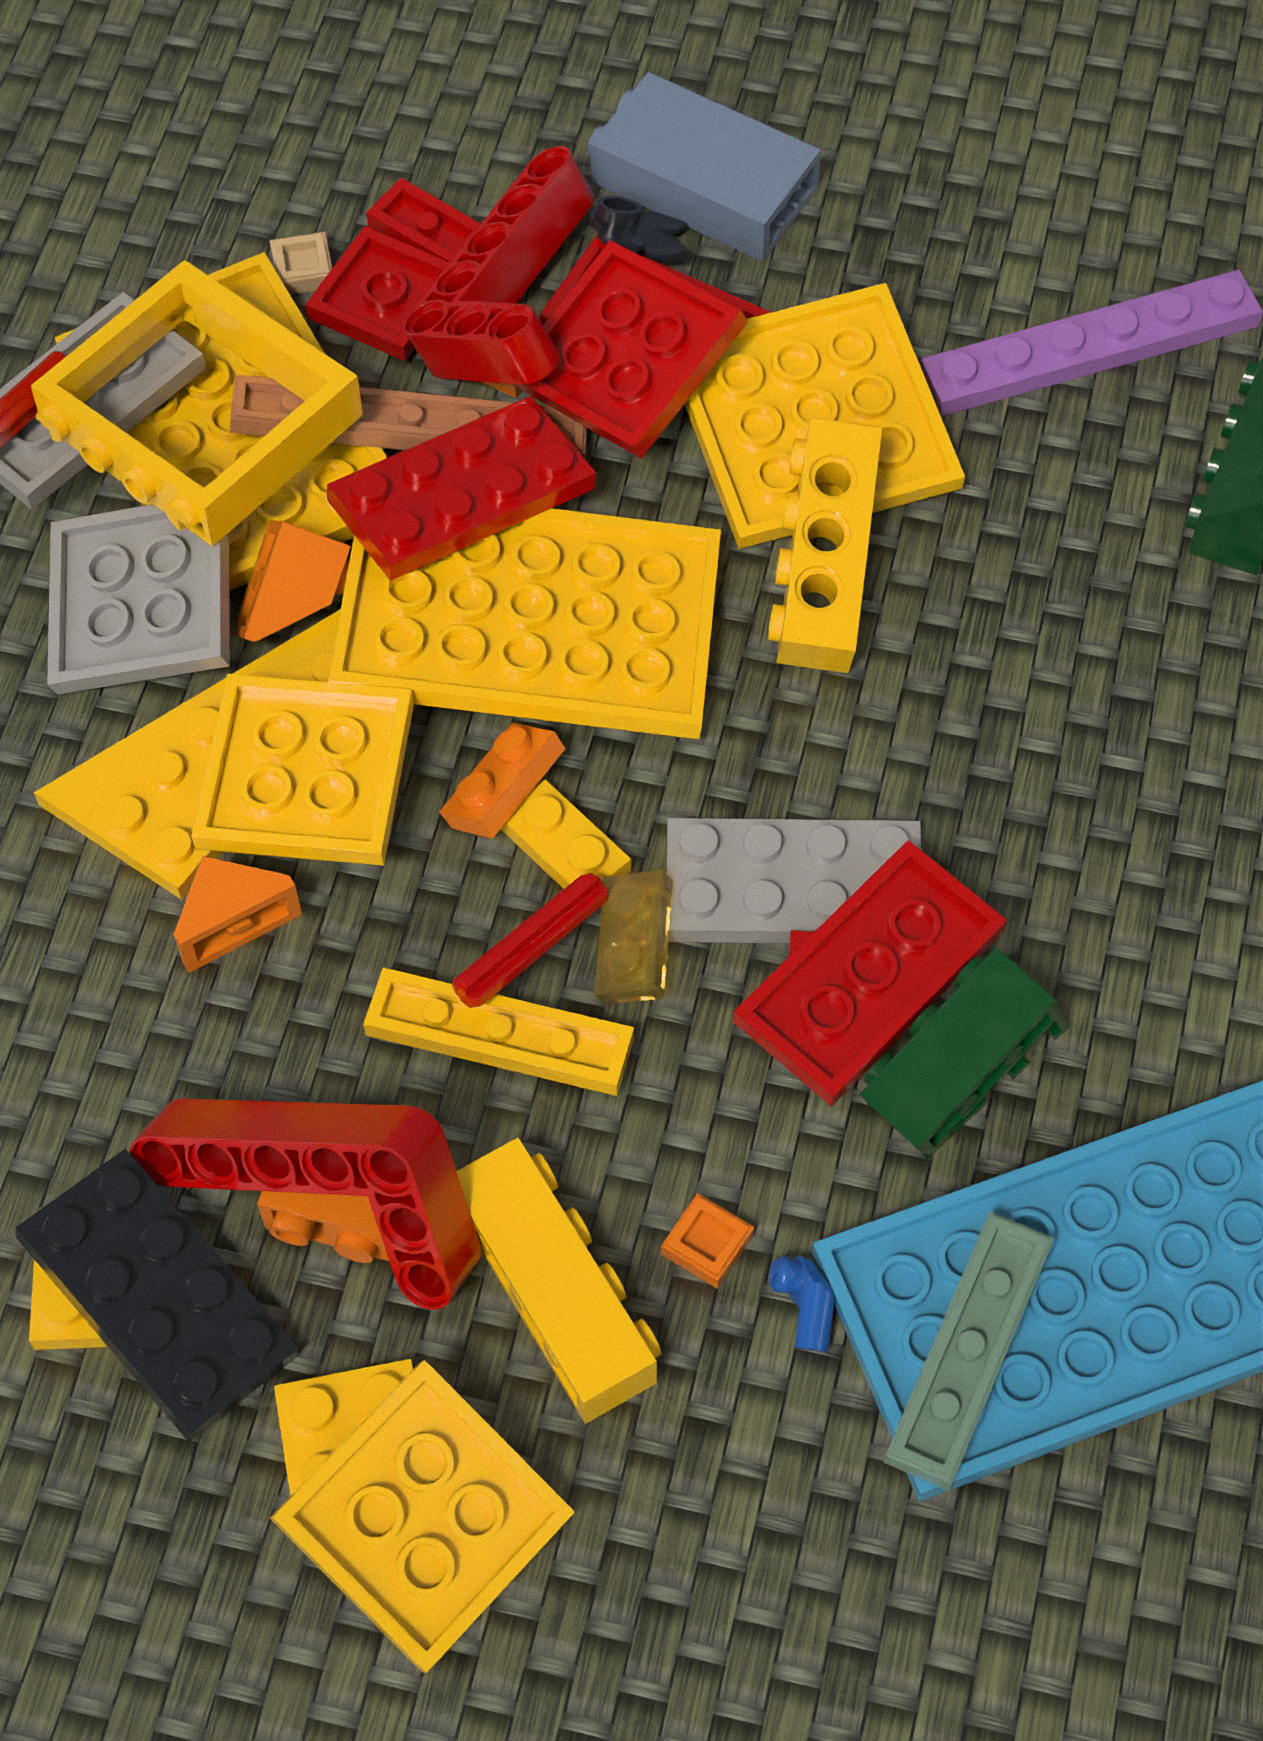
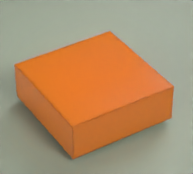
M697 1193L661 1245V1255L718 1289L753 1238L754 1227Z

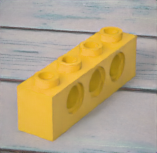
M810 417L805 439L794 438L789 474L800 475L798 494L787 492L782 529L793 530L791 549L780 548L775 576V584L786 586L784 604L772 605L768 630V640L779 642L776 659L778 664L848 673L856 652L881 443V427ZM821 483L835 484L843 491V494L837 496L824 494L818 489L817 485ZM816 537L827 538L836 545L837 549L827 552L816 549L809 540ZM811 592L824 595L831 605L824 608L812 607L804 601L802 596Z

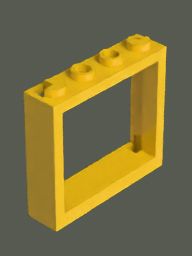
M186 260L177 265L31 385L38 410L36 419L50 431L52 440L56 442L63 440L80 452L82 458L95 471L100 473L107 471L121 481L126 490L137 501L141 503L149 501L166 513L170 522L179 531L187 528L212 547L363 416L359 382L356 374ZM184 319L304 400L299 407L205 488L84 404L86 400Z

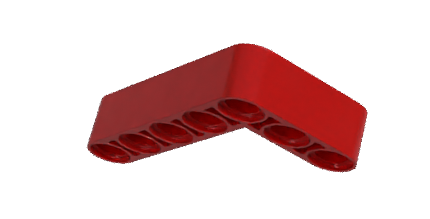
M557 146L549 148L535 156L528 163L405 319L403 330L432 376L443 379L526 385L542 380L556 368L560 354L535 312L529 305L516 303L594 202L595 195L567 147Z
M181 1098L168 1103L132 1142L130 1147V1154L157 1185L165 1187L367 1196L396 1282L401 1292L412 1303L421 1308L437 1310L448 1305L481 1257L479 1239L444 1131L439 1122L430 1113L418 1107L406 1105Z

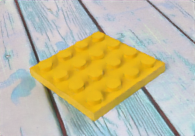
M886 283L746 319L748 322L685 402L686 410L738 549L792 535L793 530L782 529L787 492L798 494L800 475L789 474L794 438L805 439L810 417L882 428L872 513L963 488L964 472ZM821 483L817 485L818 489L824 494L830 496L843 494V491L835 484Z

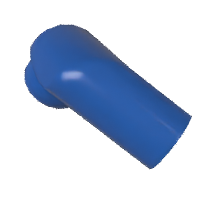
M800 1255L795 1257V1259L787 1256L777 1258L770 1268L769 1283L775 1292L789 1293L790 1298L799 1308L794 1348L828 1352L835 1303L832 1287L812 1260Z

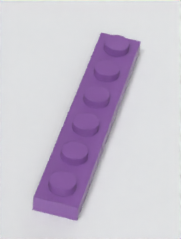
M1239 269L921 358L920 367L939 414L942 417L1256 328L1260 325L1263 311Z

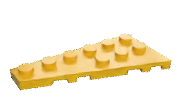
M341 609L233 674L328 682ZM226 678L35 791L34 795L38 805L182 900L190 891L202 856L218 859L224 853L221 851L195 849L191 835Z

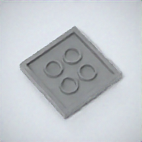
M153 504L51 522L47 685L57 695L230 666L229 533L212 547L187 528L179 531L170 522L166 513Z

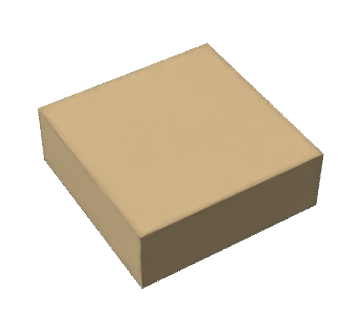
M325 232L270 240L274 269L290 295L316 291L332 270Z

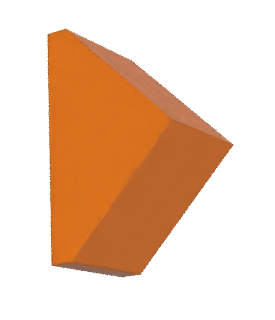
M202 856L173 934L182 962L188 973L301 916L302 911L296 886L291 877L286 874Z

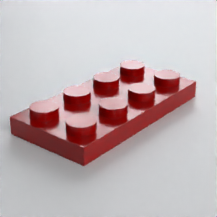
M529 396L328 483L327 501L387 578L392 581L595 488L596 472L532 396Z
M907 840L734 1010L733 1023L832 1107L900 1038L919 1015L955 982L963 968L975 957L981 955L1004 932L1007 920L922 850Z

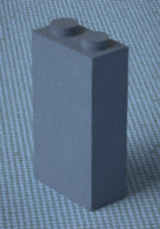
M647 72L634 90L629 89L623 94L615 114L605 126L600 125L595 129L587 147V154L591 158L592 183L622 197L634 200L641 206L654 212L682 220L687 223V227L762 262L819 188L821 149L650 72Z

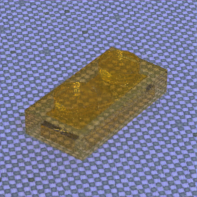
M663 870L604 877V886L609 891L608 901L602 905L594 995L604 1004L664 998L673 880Z

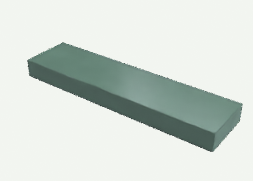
M989 1212L886 1452L885 1464L947 1491L951 1490L1054 1240L1053 1237Z

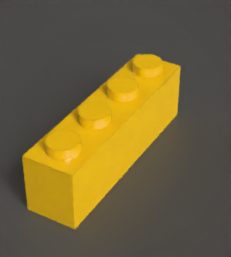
M516 1138L457 1170L483 1255L584 1423L587 1424L657 1384V1361L655 1358L662 1355L659 1344L643 1319H639L633 1323L620 1303L626 1299V1293L613 1268L607 1262L598 1267L586 1248L587 1245L592 1243V1239L578 1212L573 1207L564 1211L552 1191L558 1189V1184L544 1157L540 1153L530 1157L520 1139Z

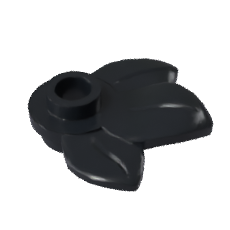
M620 196L601 197L598 199L597 208L590 211L589 224L598 231L597 237L605 245L611 240L634 253L640 252L643 256L658 262L679 261L687 256L688 249L673 236L687 228V223L682 220L657 212H642V206L639 203Z

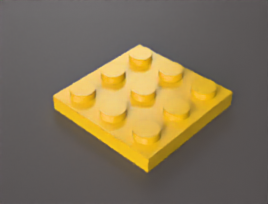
M227 674L191 835L195 849L384 866L414 707L412 689Z
M423 1360L275 1511L270 1519L422 1673H427L575 1511Z

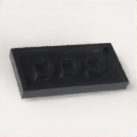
M126 1148L16 1227L15 1238L188 1442L297 1357L299 1348Z

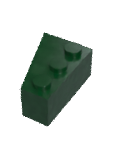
M997 947L986 959L979 955L971 960L957 976L954 985L958 989L941 1007L933 1004L924 1010L909 1030V1034L913 1037L895 1056L891 1052L882 1056L870 1068L864 1078L867 1086L859 1095L926 1159L933 1155L985 1106L986 1101L983 1098L1006 1073L1014 1079L1028 1066L1029 1062L1023 1055L1045 1032L1057 1040L1069 1028L1056 999Z

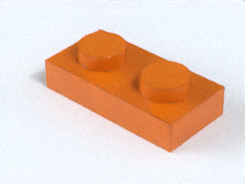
M512 723L506 731L496 738L493 747L471 774L458 784L456 792L439 812L452 829L493 839L566 748L555 731Z

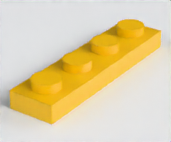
M382 968L363 1024L366 1036L614 1096L618 1095L634 1041V1027L496 994L482 1006L468 1008L461 1002L450 983L387 968Z

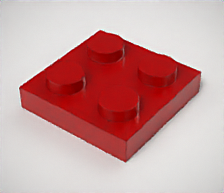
M364 226L305 304L307 317L309 320L406 362L415 347L404 332L403 323L450 262Z

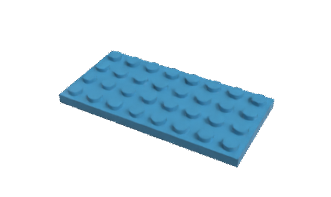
M1263 1081L813 1243L812 1254L820 1272L832 1287L835 1297V1308L889 1434L893 1438L989 1212L1054 1238L951 1487L952 1490L1263 1372ZM907 1473L919 1502L947 1491Z

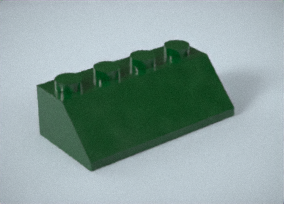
M1263 356L1260 362L1249 360L1238 390V393L1245 395L1246 399L1243 406L1231 404L1220 436L1229 439L1225 450L1214 447L1203 477V482L1211 484L1207 496L1196 492L1185 522V527L1195 530L1189 554L1256 576L1263 562Z

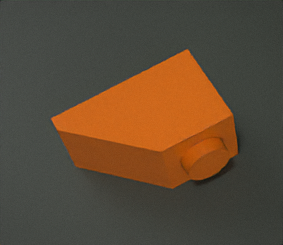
M270 520L231 635L256 642L332 604L334 595H341L345 589L350 561L347 559L351 546L283 521Z

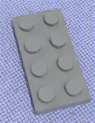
M123 291L0 388V398L52 352L60 351L65 356L69 355L135 300ZM171 330L86 400L84 404L127 433L206 369L203 353L175 331ZM35 416L0 447V484L32 510L88 464L82 458L80 452L63 440L61 442L52 440L50 431L42 426Z
M668 818L666 942L789 943L790 930L815 932L907 840L921 850L920 821Z

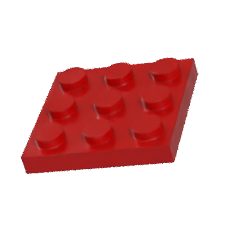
M610 240L542 325L560 354L556 368L548 376L535 383L512 385L642 459L748 322L741 309Z

